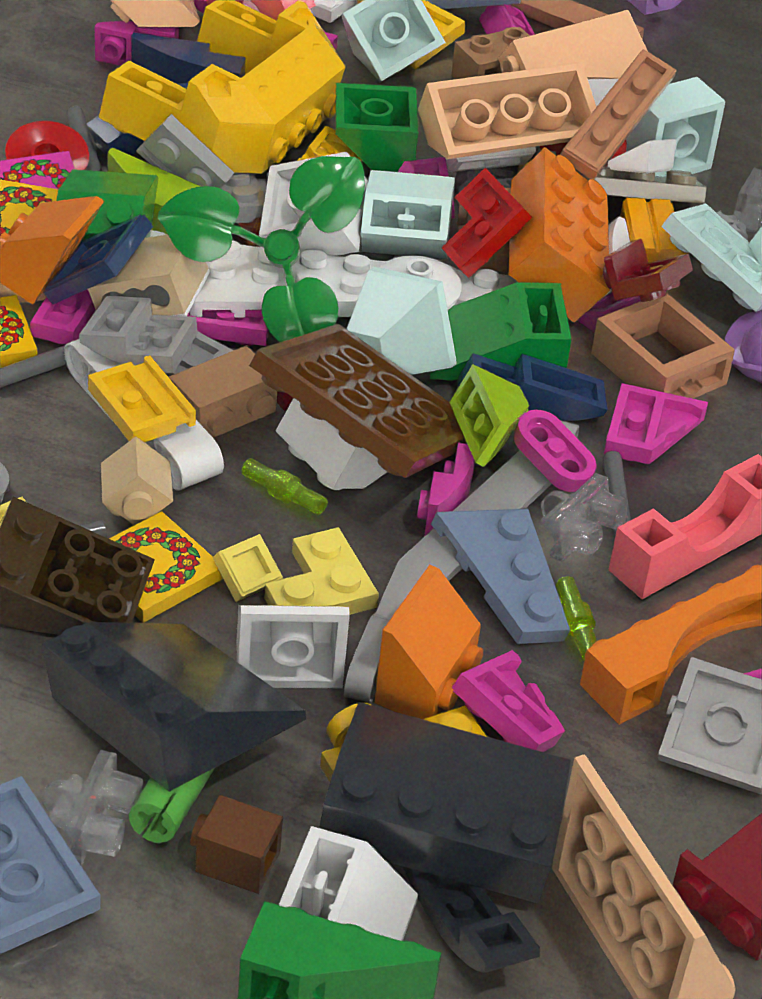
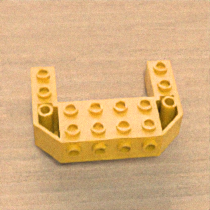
M215 0L205 7L197 42L209 43L210 52L246 57L245 76L240 78L211 64L189 80L186 89L131 61H127L108 75L98 118L112 124L120 132L130 133L145 141L172 114L234 173L262 174L275 162L280 163L286 152L292 147L297 148L307 134L310 132L315 133L326 118L331 119L335 115L336 83H341L345 65L305 2L301 0L296 1L281 12L277 20L235 0Z

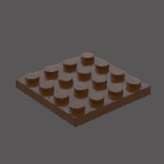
M340 324L258 349L249 365L262 375L261 379L267 386L276 391L288 393L300 402V408L306 414L315 419L327 421L339 430L338 434L345 442L354 447L366 449L378 458L377 462L384 470L393 475L407 478L456 453L458 443L467 444L449 401Z

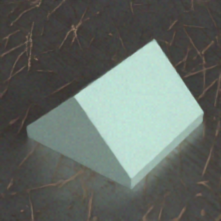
M364 0L341 14L352 53L380 82L446 43L422 0Z

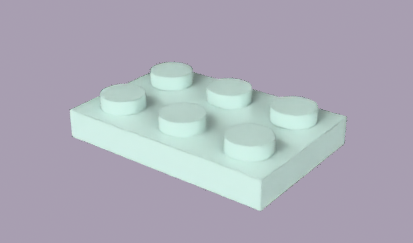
M706 203L671 213L661 226L671 235V242L681 251L691 253L702 263V270L709 277L722 281L733 291V297L740 305L747 309H753L756 312L762 310V268L748 245L750 242Z

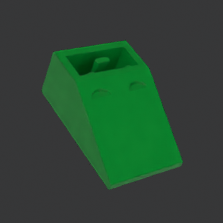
M516 282L450 308L448 315L457 364L451 368L430 371L429 376L430 379L457 380L472 353L513 367L521 354H525L567 368L572 338L561 283Z
M264 901L240 958L238 999H434L442 953L427 949L413 941H400L369 932L355 924H342L314 916L297 907H284Z

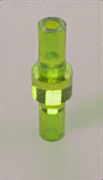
M249 458L243 464L242 475L266 487L268 494L286 504L294 502L316 515L322 514L326 509L327 498L301 485L299 477L283 469L275 471L252 458Z
M565 576L556 582V589L570 628L568 634L575 638L582 660L585 661L587 649L597 642L594 633L596 621L590 605L582 601L574 578Z

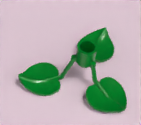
M321 156L304 162L293 173L290 180L289 195L292 204L305 213L300 217L292 231L278 229L271 232L267 238H262L242 227L234 225L240 213L238 201L227 191L212 186L195 187L175 195L160 209L158 219L174 246L184 256L197 262H213L227 254L232 246V234L239 235L263 247L268 260L274 266L284 269L287 286H274L267 290L262 302V315L268 330L279 342H283L336 325L339 308L336 295L331 287L322 280L313 277H305L295 283L292 266L298 261L301 254L298 237L302 234V230L310 219L324 233L340 231L353 221L361 207L364 196V170L361 161L357 157Z

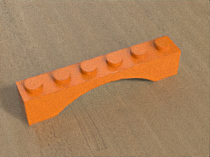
M754 565L744 574L725 583H717L709 588L707 592L686 602H677L669 610L648 620H640L628 630L609 639L598 640L586 651L580 686L619 725L659 705L663 688L674 668L690 652L707 641L732 631L762 626V565Z

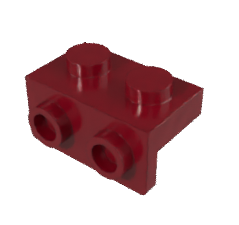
M640 238L632 240L604 257L603 276L607 287L612 289L615 301L639 296L640 302H647L664 297L666 290L680 286V279L693 271L689 254L648 262L644 243Z

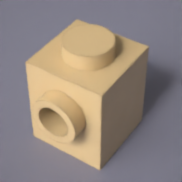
M136 436L101 462L102 503L112 514L122 516L133 525H136L157 514L173 502L170 461Z

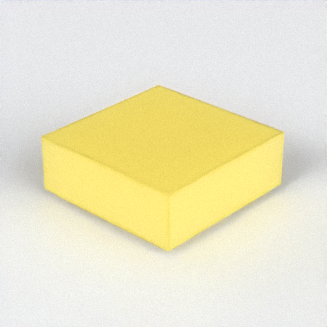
M260 534L221 550L213 557L235 602L264 590L265 583L283 579Z

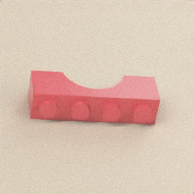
M757 454L724 471L708 498L683 519L671 523L653 508L617 527L609 571L638 597L644 599L761 535L762 456Z

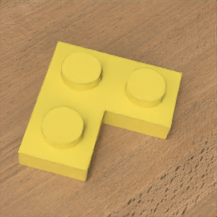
M339 527L293 538L292 554L304 574L265 583L264 598L269 606L349 607L351 615L377 608L379 593Z

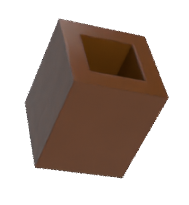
M219 795L209 815L200 814L192 830L190 845L196 848L195 872L259 894L281 851L283 816Z

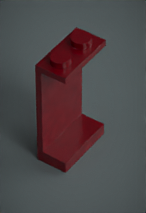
M762 813L703 860L690 850H685L680 854L672 884L689 909L701 914L717 927L729 942L741 947L757 961L762 958Z

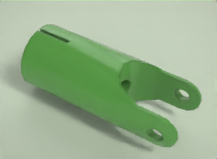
M214 768L170 792L153 778H150L129 812V822L132 828L140 835L152 817L153 819L142 837L156 843L171 840Z

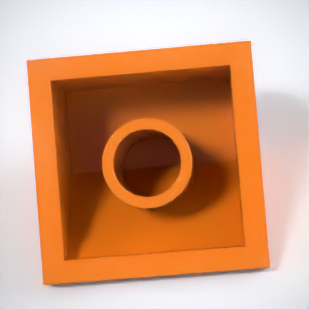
M98 196L45 202L40 203L29 216L22 212L9 232H4L0 236V283L33 305L43 294L45 287L76 250L104 200Z
M429 564L382 631L374 702L394 712L420 719L440 714L443 709L450 711L454 707L458 695L453 692L452 686L461 673L480 665L484 649L478 646L480 622L441 570Z

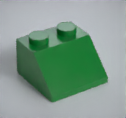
M336 83V135L372 170L398 172L404 161L416 160L419 133L416 87Z
M72 169L58 190L57 201L98 196L104 200L100 210L81 240L83 242L140 214H145L152 224L158 176ZM151 231L148 233V235H147L145 238L150 237Z

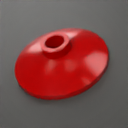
M35 121L19 127L10 135L5 147V159L69 151L75 170H87L89 149L83 137L71 127L54 121Z

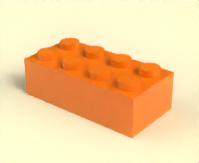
M544 147L511 179V195L533 218L509 241V275L518 282L561 283L567 318L575 323L610 291L603 276L604 257L609 255L607 194L597 181L593 179L587 180L579 174L567 158L562 155L556 156Z

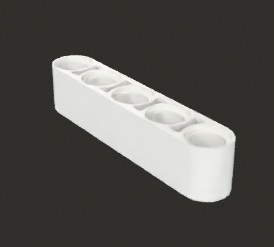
M80 339L67 343L64 347V356L71 375L104 411L88 391V375L121 365L122 363L92 351L82 345ZM197 420L194 426L189 427L184 423L176 426V432L145 442L170 461L172 488L175 490H182L223 472L224 461L221 450L214 438Z

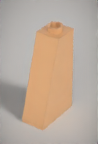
M629 10L513 40L498 60L502 73L582 62L587 79H619L641 50L645 49L647 51V48Z

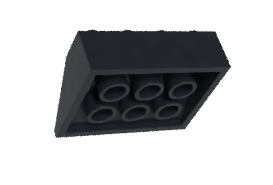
M87 622L80 626L70 627L61 635L42 643L52 697L169 792L307 719L306 710L184 624Z
M358 702L331 778L319 828L366 841L387 862L539 903L552 865L562 820L571 760Z

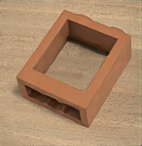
M666 293L664 297L647 302H638L597 318L591 354L628 385L694 399L727 384L735 349ZM658 332L685 356L662 364L636 340Z

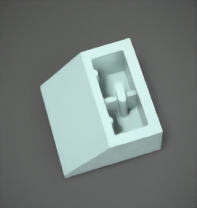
M371 170L365 192L361 226L362 252L447 259V254L441 247L449 241L455 177Z

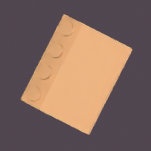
M586 755L575 757L552 869L633 999H733L736 989L728 968L720 962L706 935Z

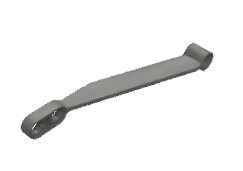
M561 421L577 438L579 425ZM519 450L453 511L526 509L552 483ZM432 529L398 560L377 611L370 617L351 661L345 682V697L369 704L372 703L376 693L382 631L429 564L439 568L448 581L462 569L455 558L458 551L447 536L440 537L436 530Z

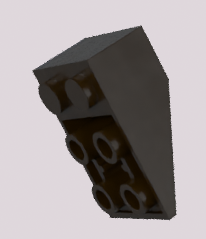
M13 496L0 521V623L10 628L61 635L70 627L80 626L87 622L132 623L155 559Z

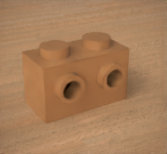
M509 27L504 31L487 35H475L470 39L455 42L451 75L455 79L502 73L498 58L513 40L530 35L521 27Z

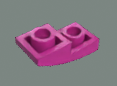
M124 21L98 22L95 25V60L121 66L127 61H131L133 32L179 39V27H138L133 21H128L127 23Z
M458 443L455 462L446 461L444 473L434 471L431 491L421 490L417 519L426 520L424 537L434 529L431 523L436 512L453 511L468 498L475 463L468 444Z

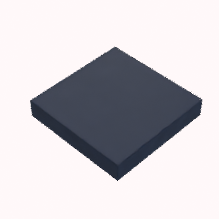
M140 214L81 242L45 287L43 293L52 304H56L117 276L151 231L153 225L145 214Z

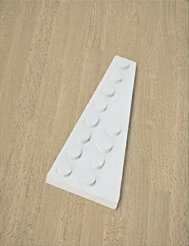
M232 240V246L227 254L213 262H207L210 273L191 307L190 316L202 317V310H231V313H234V318H245V310H262V302L267 290L274 286H287L284 269L274 266L268 260L263 247L240 245ZM310 249L301 252L298 261L292 266L295 283L302 278L313 277L322 280L330 286L338 301V317H351L368 271L373 267H380L387 261L370 260L368 257L359 254H352L346 257L327 255L323 251ZM448 265L457 273L462 284L461 296L455 305L518 282L510 275H502L490 269H479L468 278L461 270Z

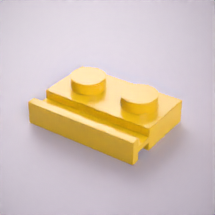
M150 355L144 357V363L135 366L130 361L88 375V391L128 441L136 436L145 443L176 432V426L184 423L189 427L196 425L195 408Z

